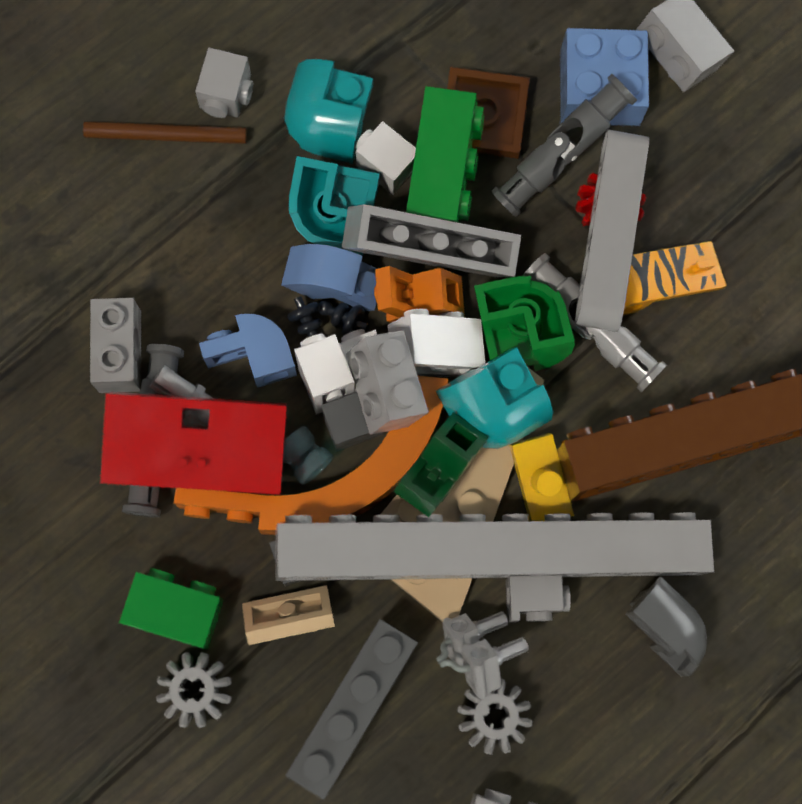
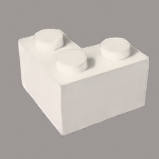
M364 329L352 331L341 338V343H338L335 334L326 338L324 334H317L306 338L300 343V348L294 349L299 373L316 414L322 412V404L357 392L346 353L364 337L377 335L376 330L365 333Z

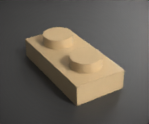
M327 585L242 603L245 632L249 645L335 627Z

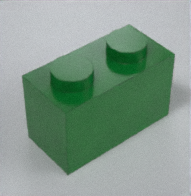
M150 568L148 575L136 572L119 623L208 650L224 602L222 598L214 596L216 587L191 580L189 588L174 584L175 575L154 568Z

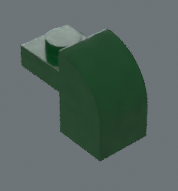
M453 412L435 433L421 457L400 480L393 492L424 515L430 517L460 480L489 437Z

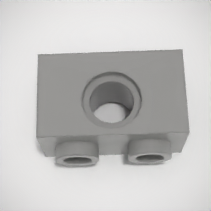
M134 298L91 299L90 383L99 393L140 392L141 310Z

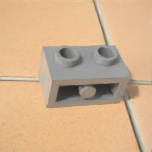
M666 0L653 8L636 29L648 31V49L683 92H686L716 72L734 52L732 47L693 0Z
M404 330L364 337L346 353L370 435L409 427L429 413Z

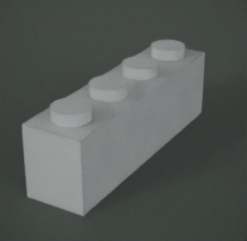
M362 204L348 207L342 249L492 277H515L521 235Z

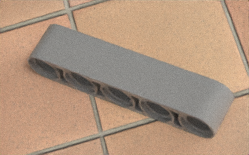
M609 129L606 131L598 169L575 325L618 332L620 329L648 155V136Z

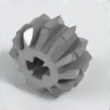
M184 653L182 654L183 670L175 662L169 661L166 666L174 675L173 679L158 677L157 683L159 685L170 688L169 693H162L156 697L157 702L164 703L172 700L173 704L164 713L167 719L176 716L182 710L179 720V726L188 727L193 713L197 726L199 728L205 727L207 725L205 710L213 718L219 719L222 716V712L214 705L215 701L221 703H230L231 696L218 693L219 687H227L232 684L231 678L224 677L216 680L215 676L224 668L221 662H216L206 670L209 662L208 654L201 653L195 667L191 654ZM188 680L191 682L202 680L205 688L200 689V691L205 692L201 700L197 698L187 700L184 692L189 691V689L184 688Z
M501 679L502 688L495 690L494 694L488 693L484 699L477 697L471 689H467L464 694L467 699L474 703V706L471 708L459 705L457 712L460 714L471 715V721L462 722L458 725L459 730L464 732L473 728L476 729V732L469 738L468 744L475 747L485 736L484 753L486 754L493 753L495 739H498L502 752L509 753L511 751L507 739L509 735L520 744L525 741L523 734L516 730L517 725L523 727L532 726V720L519 718L518 713L531 708L530 702L522 701L518 704L513 702L521 692L518 686L511 688L505 696L504 690L506 685L504 679ZM492 703H496V709L503 708L505 711V717L500 719V727L497 729H493L494 724L492 723L486 725L483 717L489 714L488 706Z

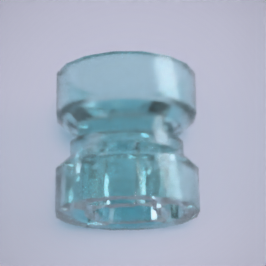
M302 426L284 441L283 464H289L294 469V476L302 485L313 480L334 459V456L326 447H319L315 443L314 434L307 426Z

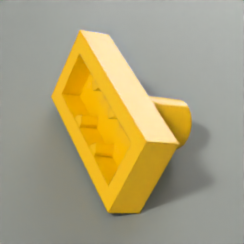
M548 433L509 445L529 521H545L546 514L566 513L571 514V517L574 516L553 434Z

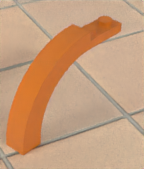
M418 376L429 413L409 427L389 431L379 447L366 461L351 473L330 485L309 492L282 496L176 488L174 504L179 509H184V516L209 519L210 512L227 514L226 520L252 523L253 517H260L258 530L263 535H275L277 523H285L286 516H312V523H329V516L333 515L358 516L392 493L400 480L421 457L434 435L443 408L436 390L446 385L448 379Z

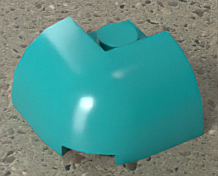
M308 59L298 63L285 106L284 120L289 134L298 142L300 148L315 155L353 164L357 150L355 146L362 133L363 119L373 88V78L334 69V61Z
M297 156L289 194V214L296 230L311 243L342 249L348 207L362 204L375 205L380 174ZM351 251L360 255H364V253Z
M517 348L509 349L481 367L464 373L436 390L449 417L454 412L489 437L482 448L500 449L514 444L550 422L553 417L550 398L544 385L536 384Z

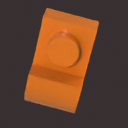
M392 266L375 269L376 285L374 296L378 304V310L386 313L387 322L392 323L404 317L403 313L411 309L429 310V315L438 316L447 312L464 313L462 276L443 268L413 275Z

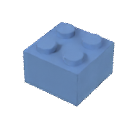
M567 28L560 50L561 123L585 99L591 100L608 83L607 77L612 73L633 94L637 102L633 105L627 104L610 121L611 125L640 126L649 107L648 31Z

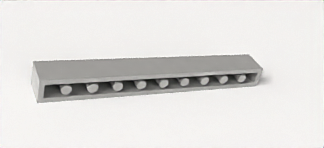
M684 512L669 514L670 520H654V513L628 514V521H613V514L594 513L587 514V521H571V514L556 513L546 514L545 521H529L528 514L502 515V522H486V515L465 514L460 515V522H443V515L432 514L430 517L418 515L417 522H400L399 515L373 516V523H356V516L333 515L329 516V523H312V516L292 515L286 516L285 523H277L275 528L276 581L508 578L510 576L562 575V577L703 575L714 572L711 520H696L695 513Z

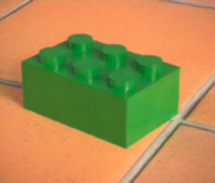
M425 86L406 213L457 223L469 221L472 197L471 191L466 190L467 180L475 181L478 156L477 149L472 148L474 139L481 140L485 117L483 115L484 107L477 105L476 93Z

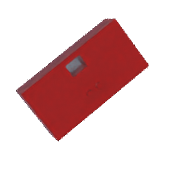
M127 392L106 393L100 483L280 495L287 403Z

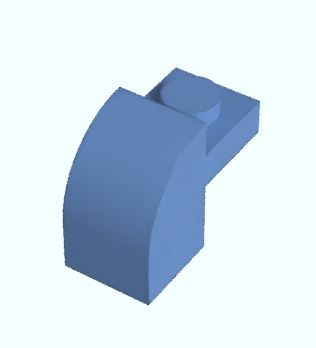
M320 244L291 246L281 286L311 299L335 298L353 307L356 305L362 306L365 311H375L374 288L376 285L375 269L377 268L362 262V255L338 247Z
M256 314L235 315L240 331L232 333L231 330L217 331L207 337L208 341L199 343L203 359L208 368L248 357L257 387L297 376L295 364L284 333L274 322Z

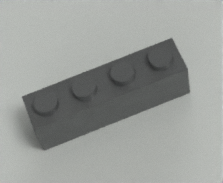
M378 621L285 775L286 777L321 799H325L418 642L384 621Z

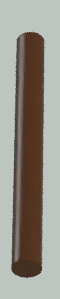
M87 121L83 124L84 138L247 143V128Z

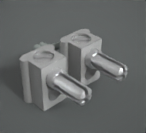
M501 611L473 622L465 613L452 619L445 618L443 620L445 640L440 646L442 654L436 657L441 667L451 666L458 672H465L468 685L477 697L484 699L488 693L502 688L499 665L506 660L528 652V644L521 637L502 646L492 648L486 639L479 641V638L508 625L504 612Z

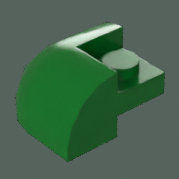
M517 276L474 285L490 361L511 348H517L527 366L533 365L534 370L539 371L563 361L572 353L575 340L566 305L559 291L555 292L548 285L532 280L531 276Z

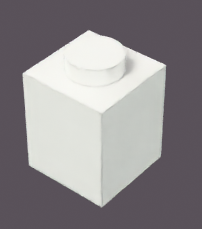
M383 121L374 131L371 129L365 131L357 141L355 146L357 149L356 166L364 171L379 173V184L394 195L412 174L416 148Z

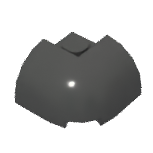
M660 576L649 589L640 592L629 604L631 608L626 615L654 641L649 647L680 677L691 676L705 656L707 647L706 628L696 610Z

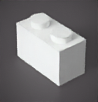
M411 309L403 313L404 317L388 324V333L404 330L417 375L459 377L470 370L477 369L486 364L481 319L464 318V313L447 312L438 316L429 315V310Z

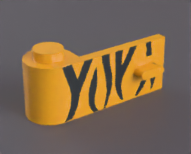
M712 241L633 254L623 315L644 309L655 301L725 288L726 283Z

